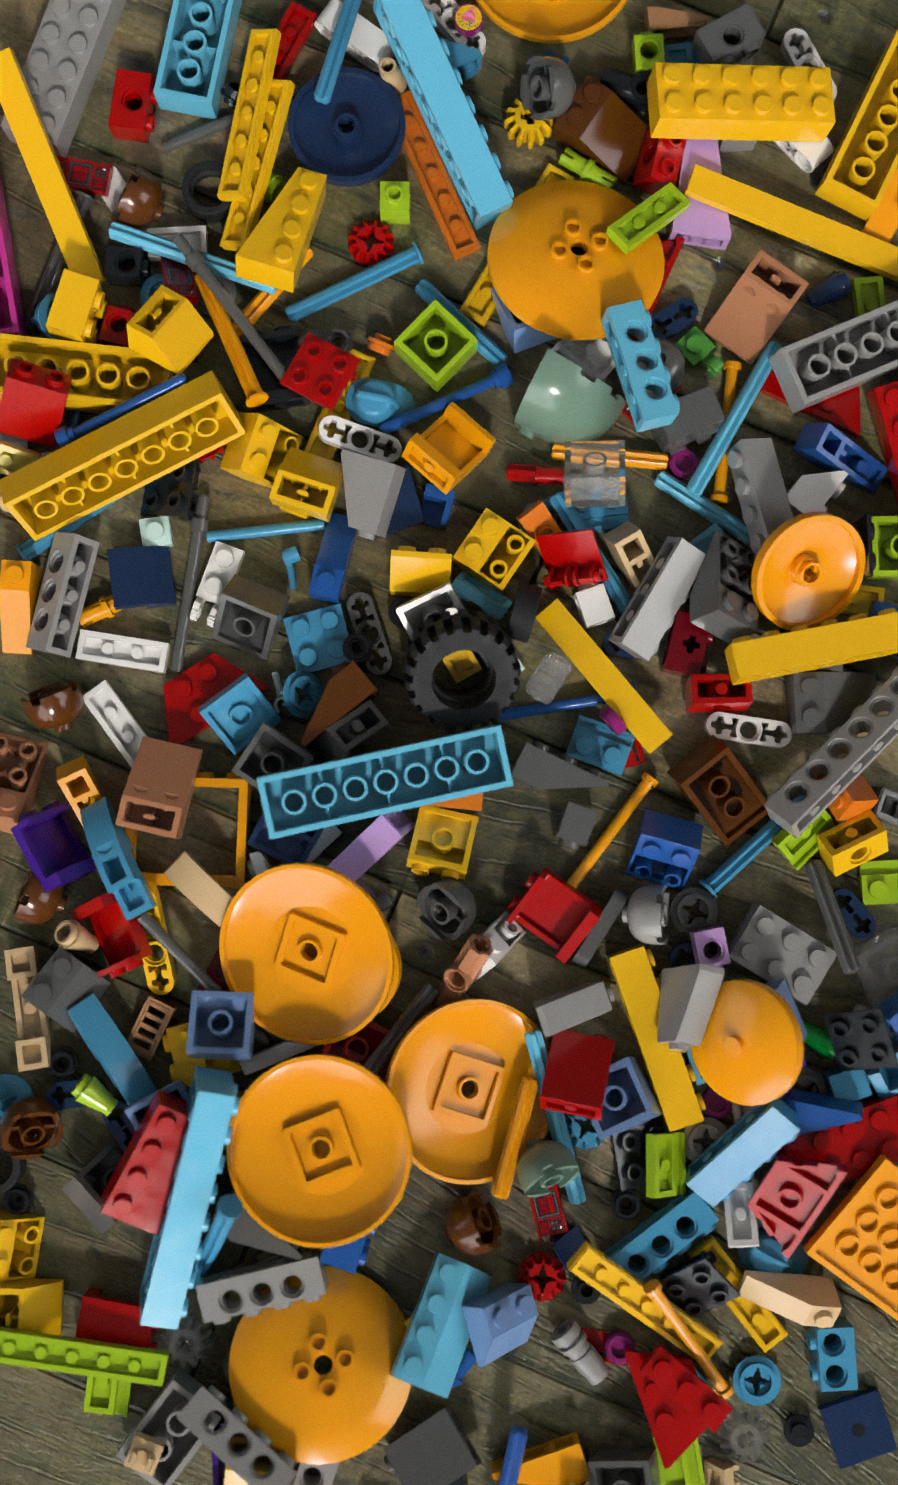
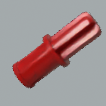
M536 462V465L510 463L507 466L506 479L513 482L534 483V486H537V484L564 486L566 467L539 466L538 462Z

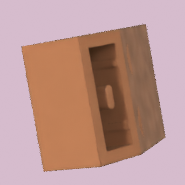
M760 250L703 332L746 363L752 365L810 283L763 250Z
M0 732L1 832L13 834L11 828L21 822L19 817L33 810L48 743Z
M143 736L122 794L115 825L169 838L182 839L203 750Z

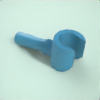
M292 546L283 551L282 558L288 572L289 589H297L293 563L301 561L297 548Z

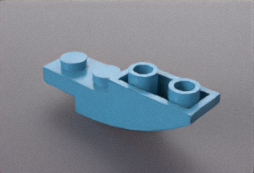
M106 796L80 810L86 839L108 894L114 893L126 920H131L157 906L131 853L134 851V848L124 828L115 825L117 813L109 797Z

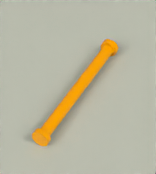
M730 360L724 362L723 369L726 370L722 411L725 417L735 401L737 375L742 365L739 361ZM726 452L716 468L714 491L710 495V501L715 504H726L728 501V496L725 495L728 471Z
M644 772L642 774V781L567 880V883L575 889L651 787H656L659 783L648 773Z
M652 1279L648 1281L643 1287L646 1296L652 1298L715 1386V1391L723 1398L728 1399L734 1392L733 1385L729 1381H725L663 1293L659 1280Z

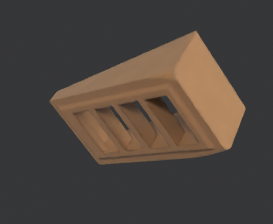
M647 6L644 16V30L654 32L655 34L663 33L664 40L694 38L696 30L707 25L708 18L704 14Z
M153 993L148 995L127 1039L135 1054L149 1061L153 1059L162 1041V1035H165L166 1028L169 1027L179 1006ZM153 1007L165 1013V1017L162 1018L150 1012L151 1008ZM146 1018L161 1024L159 1029L146 1023ZM141 1028L155 1034V1038L152 1039L140 1033ZM136 1038L150 1044V1049L147 1050L135 1044Z

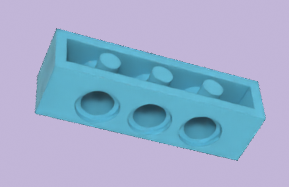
M642 299L607 307L600 321L637 433L672 424L679 414L680 404L677 395L672 393L669 384L670 373L667 366H663L660 357V342L656 337L654 338L649 311L645 310ZM627 334L635 335L638 341L631 340ZM637 362L644 363L648 369L640 368ZM646 390L653 391L657 398L650 397Z

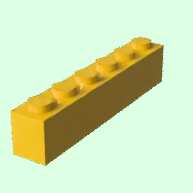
M889 608L879 611L877 616L867 617V614L863 613L848 618L849 621L838 623V619H831L821 622L820 627L809 628L806 624L790 629L791 632L780 634L779 630H773L761 634L762 638L750 639V636L735 638L724 650L732 685L898 654V612H896V608Z
M638 944L606 955L656 1100L663 1113L662 1117L669 1132H673L704 1121L702 1111L706 1110L705 1103L700 1092L695 1094L692 1082L696 1081L690 1063L687 1065L684 1063L682 1053L685 1052L669 1050L668 1044L657 1042L661 979L660 977L656 979L654 977L651 967L656 966L651 950H645L643 945Z

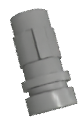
M573 1318L567 1319L553 1331L551 1341L560 1349L564 1356L569 1357V1361L591 1385H597L607 1377L610 1368L603 1361L602 1356L594 1346L586 1340L587 1335L581 1330L577 1322Z

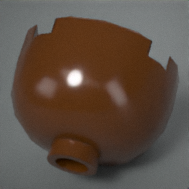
M137 165L135 173L138 176L131 174L117 202V212L113 210L110 218L116 222L139 229L147 226L152 219L158 221L165 205L160 203L163 192L159 181L150 172Z
M67 679L69 685L63 687L60 686V682L49 684L28 694L30 700L20 699L29 720L37 727L43 729L54 728L56 732L70 729L73 726L72 721L80 716L84 706L82 690L77 679Z
M30 869L27 876L30 879L22 887L12 919L33 925L43 924L50 920L56 911L59 913L63 911L68 896L63 895L64 886L45 893L39 879Z
M31 1096L19 1099L4 1111L0 1119L1 1144L4 1150L10 1152L11 1157L15 1159L28 1160L40 1157L45 1154L44 1149L51 1144L54 1148L63 1135V1122L53 1104L40 1097Z
M475 1189L452 1202L446 1214L445 1234L448 1241L454 1244L460 1251L465 1254L478 1256L500 1247L501 1242H497V1237L502 1235V1229L498 1215L491 1202L485 1205L480 1198L484 1194Z

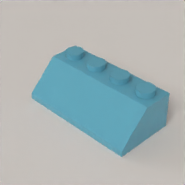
M435 1253L390 1375L436 1395L448 1398L470 1338L462 1305L485 1294L492 1276L444 1254Z

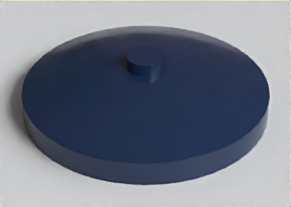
M341 67L330 102L322 104L318 103L314 96L320 74L311 78L296 94L288 115L290 144L302 167L327 175V184L339 187L364 185L384 175L401 154L406 136L404 109L393 88L381 77L370 71L354 67Z

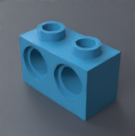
M837 1318L832 1328L810 1326L811 1330L806 1331L808 1349L812 1350L813 1361L808 1363L811 1381L816 1383L821 1392L858 1390L855 1337L852 1324L847 1318ZM836 1334L835 1340L831 1344H823L827 1335ZM838 1365V1369L834 1374L826 1375L828 1367Z

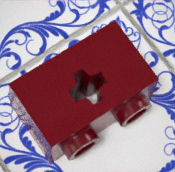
M678 610L674 616V623L670 627L660 672L689 678L691 674H704L709 658L704 656L707 644H712L714 635L691 623L690 613ZM690 639L692 640L691 645L696 648L688 653L687 647L683 643Z

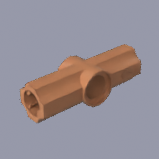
M471 935L453 964L444 972V978L436 989L438 995L435 997V1004L438 1007L456 1000H462L471 984L481 974L483 966L494 951L491 945L492 941L486 936Z

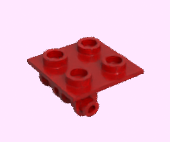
M308 332L279 384L333 411L348 382H354L357 376V371L355 370L361 359Z
M592 528L536 535V540L548 571V575L543 576L545 587L549 586L550 589H555L563 585L572 587L573 584L577 587L586 583L596 585L599 581H608L609 578Z

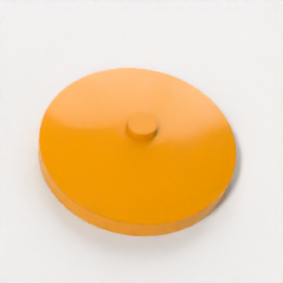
M807 512L795 516L780 525L763 543L752 569L751 590L759 611L772 623L789 631L793 627L806 624L809 628L820 627L821 622L835 619L851 603L858 592L864 576L866 555L860 535L847 521L827 512Z
M734 979L721 983L701 1045L690 1046L694 1063L705 1082L723 1098L733 1103L747 1106L765 1104L784 1095L797 1080L804 1057L801 1028L789 1004L769 986L750 979Z

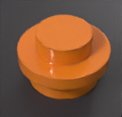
M376 332L374 337L368 336L367 338L369 341L367 348L387 357H389L391 350H395L394 346L390 345L392 339Z

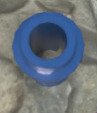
M468 1346L465 1349L452 1385L454 1388L458 1384H463V1377L476 1362L474 1351Z

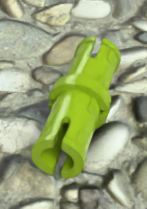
M570 147L564 150L565 154L562 153L558 161L559 165L580 176V181H588L613 188L617 181L616 176L597 166L596 161L592 158L587 160L571 150Z

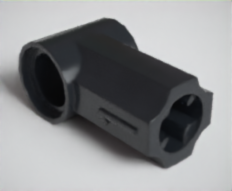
M605 67L600 83L612 90L623 102L631 103L635 110L641 112L648 111L647 94L643 95L638 91L647 90L646 83L651 73L642 72L635 75Z

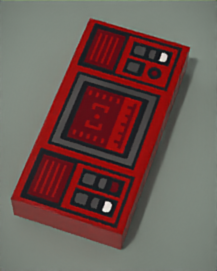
M56 155L70 191L78 190L87 194L108 197L114 170L112 165Z
M161 256L160 269L164 286L187 298L192 305H197L199 296L194 273L188 265Z
M557 1184L549 1187L551 1193L547 1195L529 1197L539 1239L568 1232Z

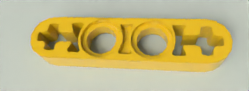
M145 879L157 906L146 912L155 918L157 923L168 933L157 885ZM141 925L149 945H159L164 951V956L161 958H154L151 955L142 958L147 985L157 995L168 994L177 981L173 956ZM163 965L161 969L162 977L169 979L165 985H162V982L159 980L156 981L160 973L159 966Z

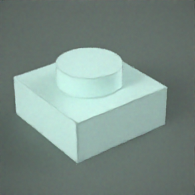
M158 516L139 519L142 546H174L170 517Z

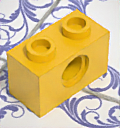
M871 809L817 835L820 857L835 877L889 851L887 830Z

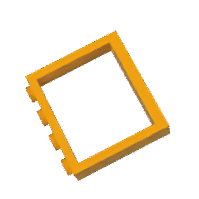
M198 772L194 787L239 788L235 875H209L224 888H242L248 882L249 869L247 861H249V844L247 842L250 838L252 785L235 773H226V778H214L215 772ZM125 827V832L134 848V851L131 853L136 861L137 830ZM141 872L144 879H148L156 885L175 886L163 872Z

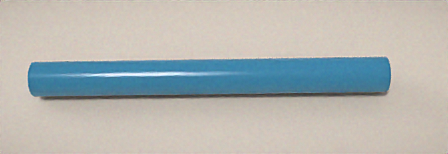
M310 519L207 531L206 534L208 543L216 541L325 530L326 527L325 521Z

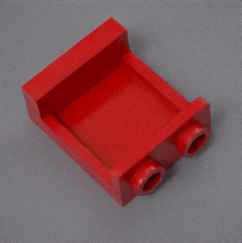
M11 359L0 404V432L55 448L57 441L54 431L61 428L73 377L28 361Z
M544 866L539 874L533 872L524 884L527 890L522 897L516 894L506 909L510 913L506 921L511 924L516 920L557 950L555 957L565 964L598 922L603 908Z
M114 893L100 895L69 912L72 920L80 921L88 918L99 940V944L109 964L107 968L97 972L99 978L109 974L111 979L143 965L142 958L153 954L141 924L137 921V917L126 920Z
M569 1028L554 1034L540 1093V1108L601 1121L609 1071L614 1056L615 1040H610L608 1037L600 1034L592 1036L580 1034L578 1031Z
M90 1287L82 1298L75 1338L157 1350L158 1342H153L155 1330L160 1331V1327L140 1325L139 1302L102 1296V1289Z

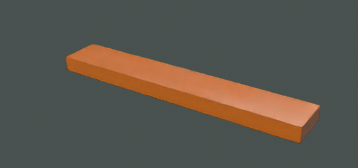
M408 90L398 94L404 109L406 123L403 149L452 258L456 261L481 250V245L411 91Z

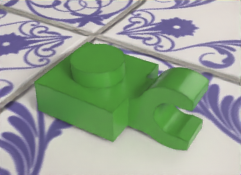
M696 326L676 343L683 353L685 362L692 369L700 364L712 378L722 371L724 363L716 355L711 354L715 349V345Z

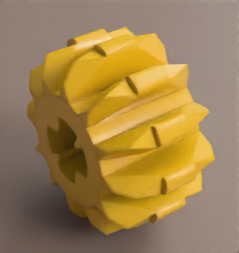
M516 98L513 102V108H507V119L504 120V128L509 130L507 132L508 139H517L516 146L518 148L523 143H527L528 149L531 150L533 142L542 146L544 144V137L549 138L551 136V126L554 119H531L529 117L532 116L530 110H524L522 102Z

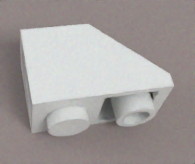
M842 470L802 475L787 492L793 517L807 512H826L828 508L825 506V503L830 497L836 499L844 490L846 485L843 483V480L847 477L848 473Z
M507 911L501 914L479 935H484L492 941L491 945L494 951L476 980L495 967L526 934L515 920L511 924L506 921L509 915Z

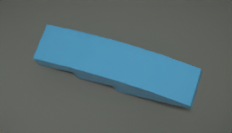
M91 992L66 1009L93 1057L100 1062L113 1086L118 1088L128 1106L158 1091L132 1048L94 993Z

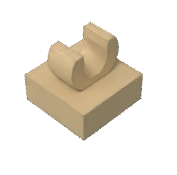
M137 1431L123 1466L153 1477L166 1442Z
M714 1457L704 1460L706 1485H740V1482L734 1479V1471L739 1470V1466L730 1461L722 1462Z

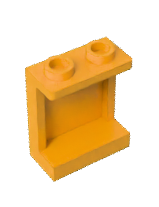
M451 402L443 415L421 435L416 433L410 438L401 457L447 495L487 457L496 439L454 402Z

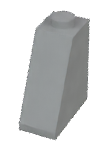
M342 449L341 462L348 527L358 529L357 536L374 541L375 535L386 538L406 469L396 464Z
M702 963L662 969L657 1031L658 1043L668 1044L669 1050L680 1052L688 1051L689 1046L701 1045L725 969Z
M599 978L532 1002L545 1037H548L612 1011L610 1002L615 1001L610 984L604 985L603 980Z

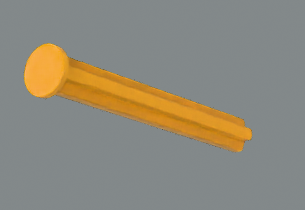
M197 273L194 278L247 397L245 401L246 406L249 408L260 406L268 400L269 396L261 389L229 314Z

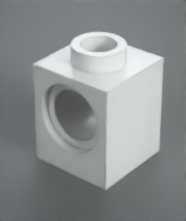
M586 583L579 586V592L574 594L573 599L583 628L587 630L613 621L615 614L604 583L599 585Z

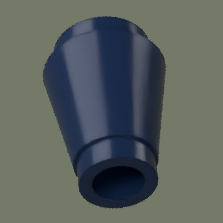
M843 270L837 273L833 271L811 288L810 291L806 292L805 296L810 307L814 309L817 306L847 298V294L852 291V286Z

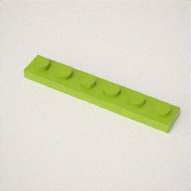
M0 1327V1364L163 1387L169 1351Z

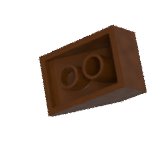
M588 75L576 91L569 109L555 121L553 139L565 147H570L571 150L587 160L592 158L596 161L597 166L616 176L617 181L625 186L637 168L645 131L649 127L612 90Z
M354 660L350 664L344 661L332 671L334 676L329 679L300 741L309 750L316 745L315 741L328 727L368 700H373L379 695L377 689Z
M714 735L667 771V774L726 847L768 814L765 807L767 802L765 797L728 746Z

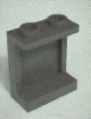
M451 1405L445 1407L383 1449L386 1454L384 1456L386 1466L392 1474L396 1473L401 1485H449L482 1463Z

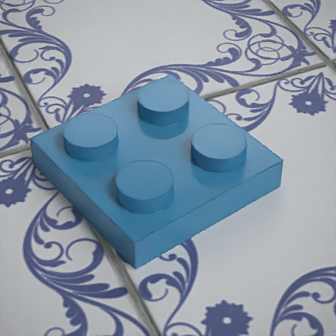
M341 604L283 618L297 671L305 670L315 673L337 667L344 661L348 664L351 663L343 653V642L349 636Z
M244 673L197 708L201 716L234 755L249 745L264 721L272 727L282 721L281 716L247 673Z

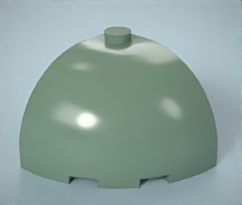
M548 348L523 397L515 416L514 424L519 427L517 432L530 440H533L534 436L551 444L581 445L591 442L606 433L619 418L626 405V401L619 394H616L615 397L610 395L613 388L597 377L590 381L585 377L586 372L582 370V367Z

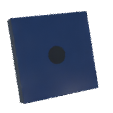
M875 1387L817 1406L840 1469L898 1449Z

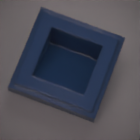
M576 1224L570 1227L568 1232L561 1233L550 1240L566 1271H569L566 1266L567 1262L585 1242Z

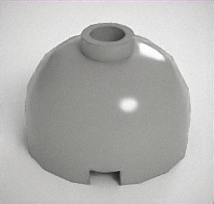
M647 885L636 889L629 898V904L624 905L622 908L623 923H628L631 934L642 943L666 945L669 940V934H664V927L670 926L671 922L669 914L671 907L669 893H663L667 889V885Z

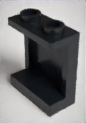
M279 326L274 331L265 333L256 330L287 370L300 348L297 345L299 339L297 328ZM239 337L262 391L266 392L269 396L268 400L262 405L250 408L252 413H264L310 405L309 399L280 385V380L247 337Z

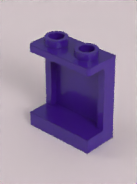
M59 801L52 802L43 807L40 813H37L36 809L21 815L19 817L21 822L11 828L18 845L34 875L42 884L45 893L97 870L93 856L88 857L66 815V811L72 808L69 802L61 805Z

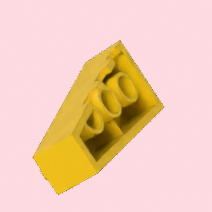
M301 167L296 169L235 255L236 277L291 293L294 292L326 197L327 175Z

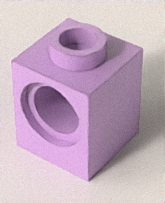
M717 925L689 931L695 964L702 963L723 968L724 964L731 963L724 927ZM708 942H714L717 946V953L712 958H706L703 953L704 946Z

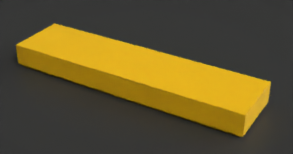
M712 1234L688 1252L693 1260V1257L700 1254L703 1250L707 1252L712 1251L717 1259V1262L713 1265L736 1289L738 1288L743 1274ZM740 1296L726 1303L764 1353L788 1335V1332L770 1310Z

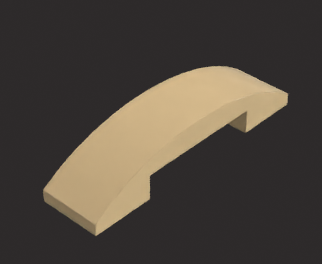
M184 850L163 874L194 905L221 928L226 910L234 896L211 877L207 870Z
M36 946L4 950L7 981H11L18 1033V1041H15L18 1071L50 1067L51 1037L49 1017L21 997L41 971Z

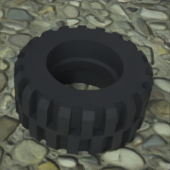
M458 609V614L450 615L449 610L441 612L442 618L435 620L434 617H430L425 621L426 627L424 629L418 627L412 633L413 641H408L404 649L406 656L402 659V668L408 698L411 704L416 706L417 712L423 718L429 716L430 723L437 727L441 723L445 724L446 730L456 731L457 727H463L464 731L473 730V725L476 724L484 727L490 724L489 719L493 716L498 719L504 714L503 707H510L515 700L513 693L519 691L520 681L518 677L521 675V667L516 650L507 631L501 629L500 624L493 618L487 621L484 613L475 611L472 616L469 615L467 609ZM470 650L478 652L488 659L489 667L485 676L477 684L469 688L460 690L449 689L438 684L433 678V671L436 665L450 653Z

